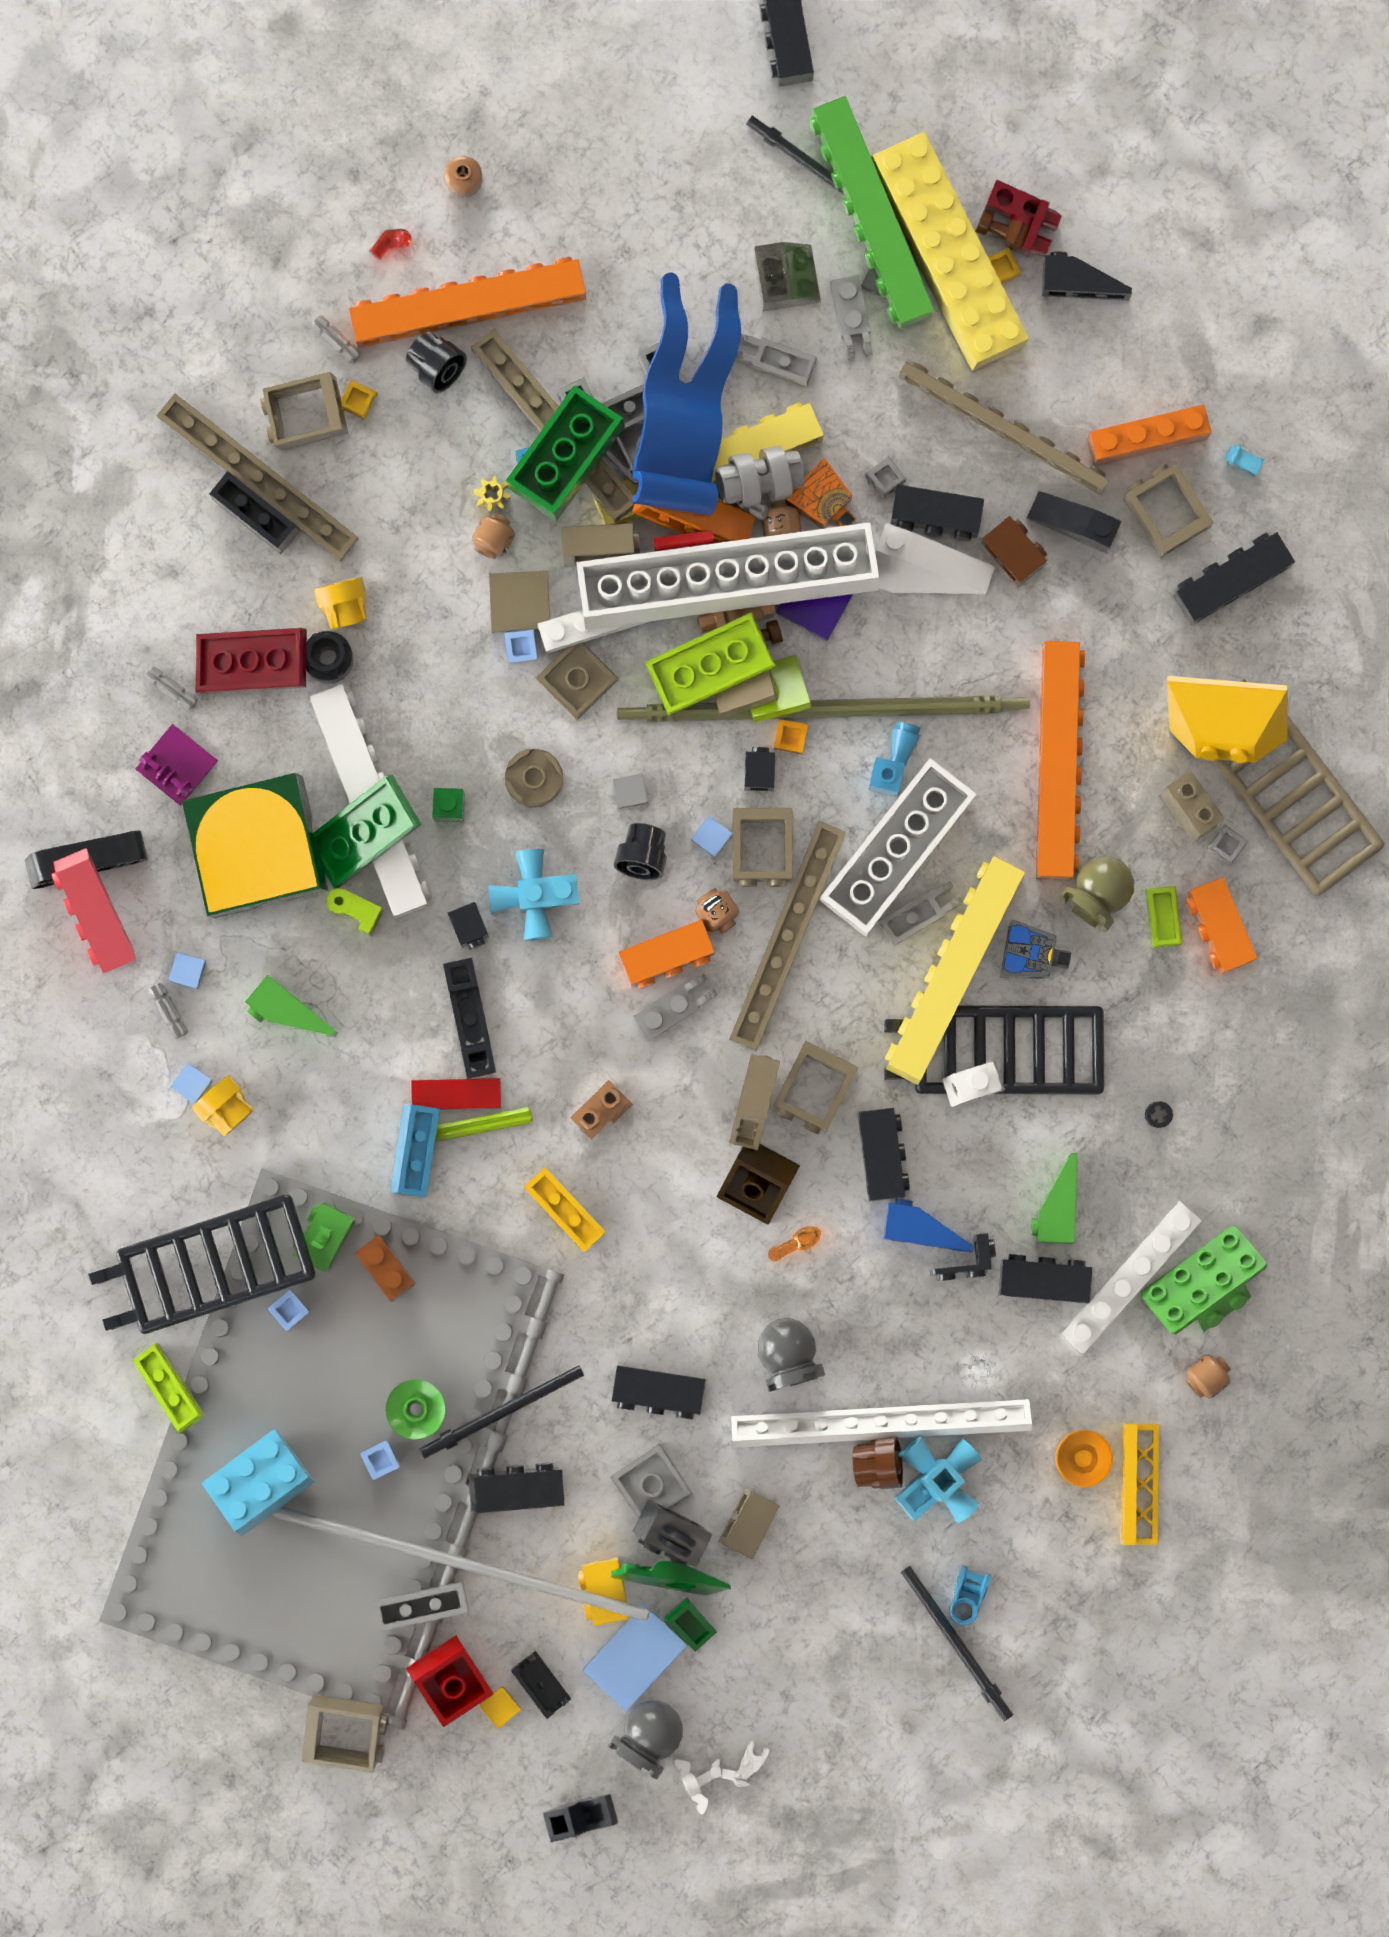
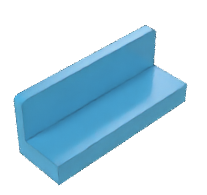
M412 1104L403 1105L390 1193L426 1198L440 1109Z

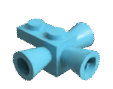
M544 849L516 851L515 855L523 880H517L518 887L488 885L491 914L520 905L521 913H526L524 941L553 938L545 911L551 910V907L580 905L577 875L542 877Z
M922 1436L911 1441L900 1452L899 1457L920 1472L917 1477L893 1498L912 1521L919 1519L937 1501H945L957 1524L966 1520L979 1507L977 1501L959 1488L965 1482L959 1474L982 1461L978 1452L966 1440L961 1439L947 1459L936 1458L934 1460Z

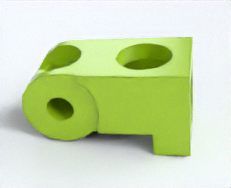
M341 888L334 889L327 895V907L333 914L340 917L348 916L360 922L359 931L370 937L372 936L384 912L382 907Z

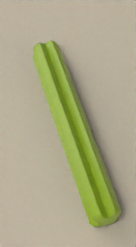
M526 1107L437 1125L435 1142L530 1124L533 1122L532 1112L530 1108Z

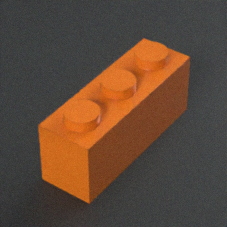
M1224 877L1191 889L1187 893L1189 898L1185 899L1191 915H1197L1200 922L1197 930L1203 943L1208 941L1212 951L1208 955L1215 970L1219 969L1222 975L1258 959Z
M702 919L619 951L631 986L638 985L639 989L655 984L654 978L664 974L667 979L683 973L682 967L693 964L695 968L711 962L710 957L715 954Z

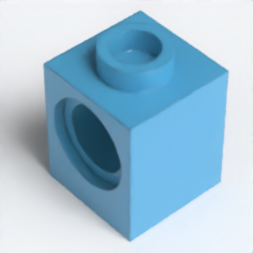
M876 757L869 791L898 796L905 763Z

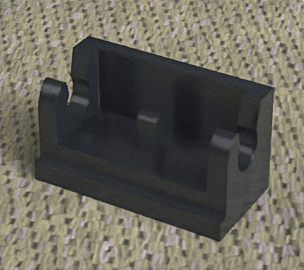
M536 1650L511 1669L513 1675L546 1719L571 1700V1697Z

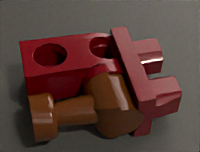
M996 179L985 206V211L982 213L975 232L985 236L989 231L1004 239L1008 248L1020 252L1023 256L1028 257L1029 253L1045 257L1052 240L1038 235L1040 226L1056 232L1062 215L1048 208L1050 202L1043 199L1040 200L1031 194ZM997 213L1010 218L1009 224L993 221V214Z

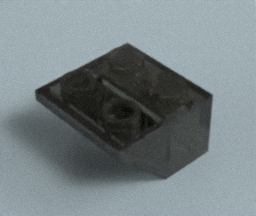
M779 242L754 246V261L763 312L821 303L811 244Z

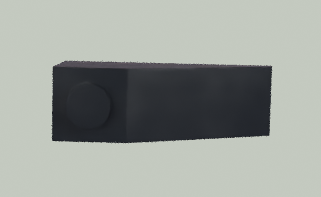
M1061 251L1045 255L1042 278L1043 297L1130 300L1132 295L1131 287L1077 257L1068 256V253Z
M1038 491L1027 516L1029 520L1106 554L1122 522L1096 509Z

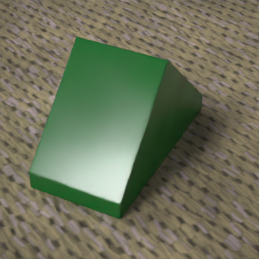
M687 1597L664 1616L665 1621L694 1652L717 1633L715 1628Z

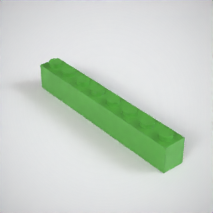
M846 96L813 108L812 118L809 119L810 127L815 136L819 135L823 145L820 146V150L825 162H831L834 170L831 173L835 187L837 189L841 188L845 199H842V203L847 215H853L856 223L853 226L854 233L858 242H864L867 252L864 253L870 270L875 269L879 279L875 280L880 295H886L890 306L886 308L891 322H897L899 329L932 317L934 313L933 305Z

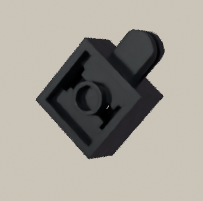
M649 1499L632 1531L639 1537L637 1542L644 1545V1548L660 1555L661 1551H664V1555L669 1557L671 1561L685 1565L689 1563L697 1567L713 1535L702 1525Z

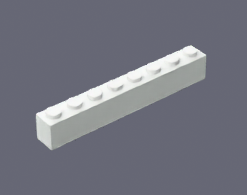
M343 684L312 695L309 698L348 799L352 803L385 776L383 771L377 773L373 762L378 761L373 745L367 746L363 735L368 732L362 717L356 719L352 708L357 706L351 690L345 691ZM408 836L373 862L395 919L429 907L426 899L431 898L426 882L419 883L416 872L421 869L415 854L409 855L405 844L410 843Z

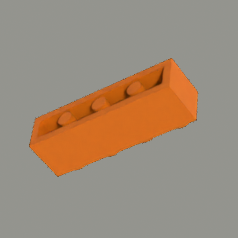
M1205 404L1090 431L1087 440L1094 466H1099L1207 440L1212 432Z
M719 498L715 511L709 516L634 504L632 510L634 514L681 534L712 530L714 543L750 539L755 516L746 513L739 506H730L721 502Z

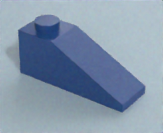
M895 1198V1204L888 1203L883 1239L969 1253L973 1252V1245L921 1208L913 1207V1201Z

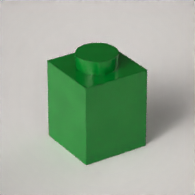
M433 788V820L439 822H464V790L457 788Z

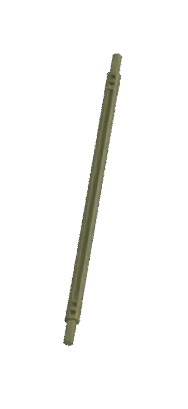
M1000 695L810 700V709L771 719L1000 713L1001 710L1030 709V697L1000 698ZM717 702L697 703L672 716L667 714L663 704H647V707L617 708V720L647 719V722L753 719L750 709L722 719L718 711Z

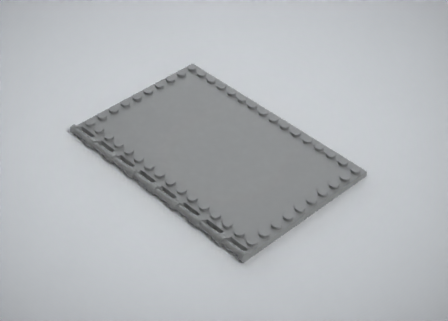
M261 1168L248 1206L289 1194L293 1198L304 1233H306L310 1225L307 1218L315 1205L320 1207L322 1202H326L355 1218L356 1221L328 1272H323L314 1267L316 1276L311 1281L209 1313L185 1380L186 1387L205 1417L183 1434L178 1433L170 1422L99 1622L311 1697L313 1695L384 1705L383 1716L388 1717V1724L405 1729L407 1724L405 1717L416 1689V1685L406 1668L428 1654L439 1623L442 1624L443 1618L426 1622L413 1658L407 1656L406 1652L416 1624L379 1632L373 1602L378 1599L429 1589L438 1563L275 1518L273 1514L241 1536L233 1530L201 1483L275 1429L282 1434L315 1481L282 1507L465 1558L468 1550L465 1547L477 1513L470 1509L469 1485H466L468 1474H470L479 1445L487 1448L481 1468L494 1467L498 1453H502L508 1437L505 1433L512 1414L498 1420L494 1431L485 1427L458 1441L457 1446L449 1450L445 1448L425 1459L419 1448L440 1438L439 1434L449 1429L453 1431L490 1412L495 1403L499 1388L508 1391L503 1404L523 1394L528 1380L525 1377L538 1340H542L547 1326L545 1320L558 1283H562L564 1274ZM283 1208L268 1212L267 1216L286 1276L302 1271L299 1258L294 1256L296 1249L292 1247L294 1242ZM256 1217L243 1220L240 1227L258 1285L275 1280ZM378 1235L384 1239L416 1283L394 1301H390L355 1254L357 1250ZM234 1246L224 1271L231 1294L247 1289ZM542 1276L547 1278L533 1318L527 1316L526 1312L538 1278ZM291 1289L310 1313L286 1332L268 1311V1308ZM218 1291L216 1293L215 1299L219 1298ZM519 1332L527 1334V1338L515 1372L512 1374L506 1372ZM413 1379L424 1380L433 1384L442 1394L446 1407L445 1417L440 1428L429 1437L418 1440L407 1439L397 1434L389 1425L385 1412L386 1402L391 1391L400 1383ZM417 1403L413 1404L410 1409L411 1413L419 1415L422 1407ZM388 1440L400 1467L372 1480L360 1453ZM459 1502L467 1504V1508L455 1542L452 1544L447 1542L446 1539ZM446 1565L439 1586L452 1584L458 1568ZM401 1673L406 1675L407 1678L394 1715L387 1713L386 1709L398 1675Z

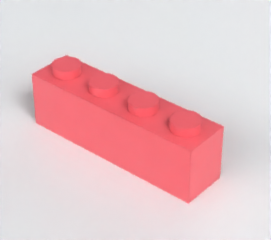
M87 848L55 861L56 873L51 874L58 891L64 889L67 898L63 899L69 915L75 914L79 921L75 926L81 940L87 939L91 948L87 949L92 964L94 966L99 964L102 972L106 973L136 960L133 946Z

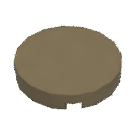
M525 749L517 753L508 762L505 772V785L510 796L519 804L530 808L542 807L551 803L559 795L563 785V770L558 760L549 752L540 749Z

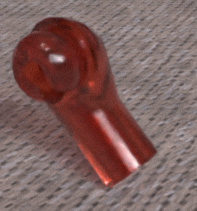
M387 229L380 235L369 252L381 260L389 248H403L410 245L412 241L411 234L405 229Z

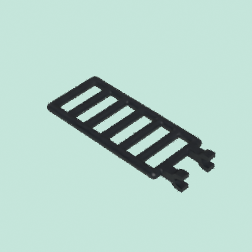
M958 1005L944 1033L945 1077L956 1073V1017H974V1067L986 1064V1017H1003V1085L1005 1090L995 1094L1099 1095L1104 1091V1011L1100 1006ZM1015 1017H1033V1083L1016 1082ZM1045 1018H1062L1063 1083H1045ZM1074 1018H1092V1083H1075ZM886 1019L884 1021V1033L898 1032L904 1019ZM884 1068V1080H906ZM927 1069L918 1085L915 1084V1091L919 1094H947L943 1082H927Z
M284 1194L120 1248L116 1252L118 1265L88 1274L91 1285L105 1283L123 1276L133 1309L102 1319L105 1331L137 1322L138 1329L142 1334H148L313 1280L316 1276L294 1201L289 1194ZM280 1208L284 1210L302 1271L287 1276L267 1216L268 1212ZM252 1217H256L275 1279L258 1285L239 1223ZM225 1226L229 1228L247 1289L232 1294L230 1293L212 1234L213 1230ZM198 1235L201 1236L219 1298L203 1303L184 1241ZM170 1244L174 1246L192 1307L177 1312L157 1251L158 1248ZM146 1253L164 1312V1316L148 1320L130 1261L131 1257Z

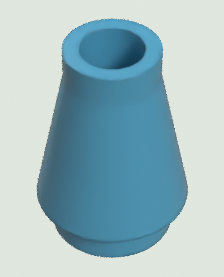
M901 721L897 722L896 728L893 727L890 760L905 763V766L907 765L908 759L921 737L919 735L920 727Z

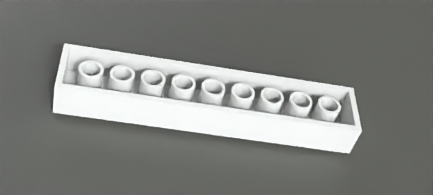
M871 523L576 562L585 630L877 591L879 589V573Z

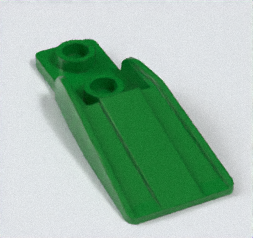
M658 1561L653 1567L640 1566L638 1564H622V1568L611 1571V1578L698 1595H710L731 1589L730 1584L679 1562Z

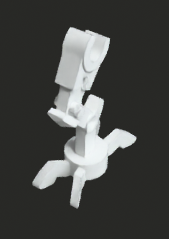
M751 1740L746 1746L744 1756L737 1771L719 1768L720 1760L716 1759L712 1762L710 1770L697 1777H694L690 1771L691 1763L674 1758L672 1763L675 1768L680 1769L679 1776L691 1800L697 1802L694 1806L696 1811L704 1814L709 1799L701 1795V1786L715 1778L732 1780L736 1786L747 1787L749 1784L746 1780L754 1772L757 1773L768 1757L770 1749L765 1747L761 1755L755 1756L753 1754V1747L756 1742Z

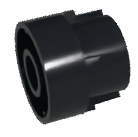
M428 331L412 343L406 354V362L418 373L419 380L434 393H441L447 390L459 378L466 365L467 355L452 342L446 341L442 337L438 338Z
M332 631L312 634L307 641L306 671L316 681L327 684L338 682L348 675L353 665V652L348 641L342 635ZM331 650L336 653L335 661L328 665L321 663L320 655L322 652Z
M630 824L625 843L618 845L614 868L620 873L636 879H661L667 856L664 853L665 831L649 824Z

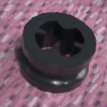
M1153 1102L1145 1110V1119L1152 1127L1162 1128L1169 1125L1172 1121L1173 1110L1165 1102ZM1156 1106H1161L1160 1110L1165 1109L1167 1115L1163 1116L1162 1123H1157L1158 1119L1153 1121L1151 1114L1155 1113Z

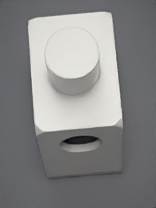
M995 1061L952 1074L942 1079L951 1107L1005 1090Z

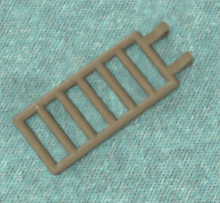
M1288 716V735L1299 749L1248 788L1237 773L1251 762H1232L1229 764L1227 760L1217 759L1213 760V762L1312 893L1320 896L1383 849L1384 841ZM1307 759L1317 773L1265 811L1255 796L1303 760ZM1324 782L1334 794V797L1285 834H1282L1273 820ZM1340 806H1343L1352 820L1301 858L1291 846V843ZM1360 829L1370 844L1321 881H1318L1308 867Z

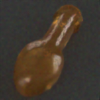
M806 1226L797 1230L791 1240L769 1249L768 1258L773 1262H777L795 1250H808L820 1240L821 1230L814 1226Z

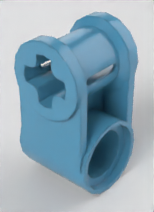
M962 1565L949 1607L950 1618L955 1623L967 1625L976 1619L982 1600L986 1595L991 1574L982 1575L967 1569V1566ZM967 1579L979 1583V1586L967 1582ZM962 1602L967 1603L971 1608V1615L966 1620L959 1619L955 1613L957 1605Z

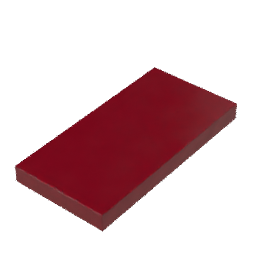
M287 628L196 634L195 692L207 694L306 688L307 629Z

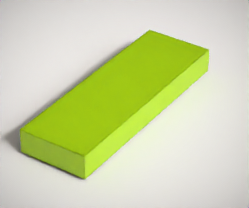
M153 1344L132 1360L178 1433L183 1434L205 1417L160 1344Z

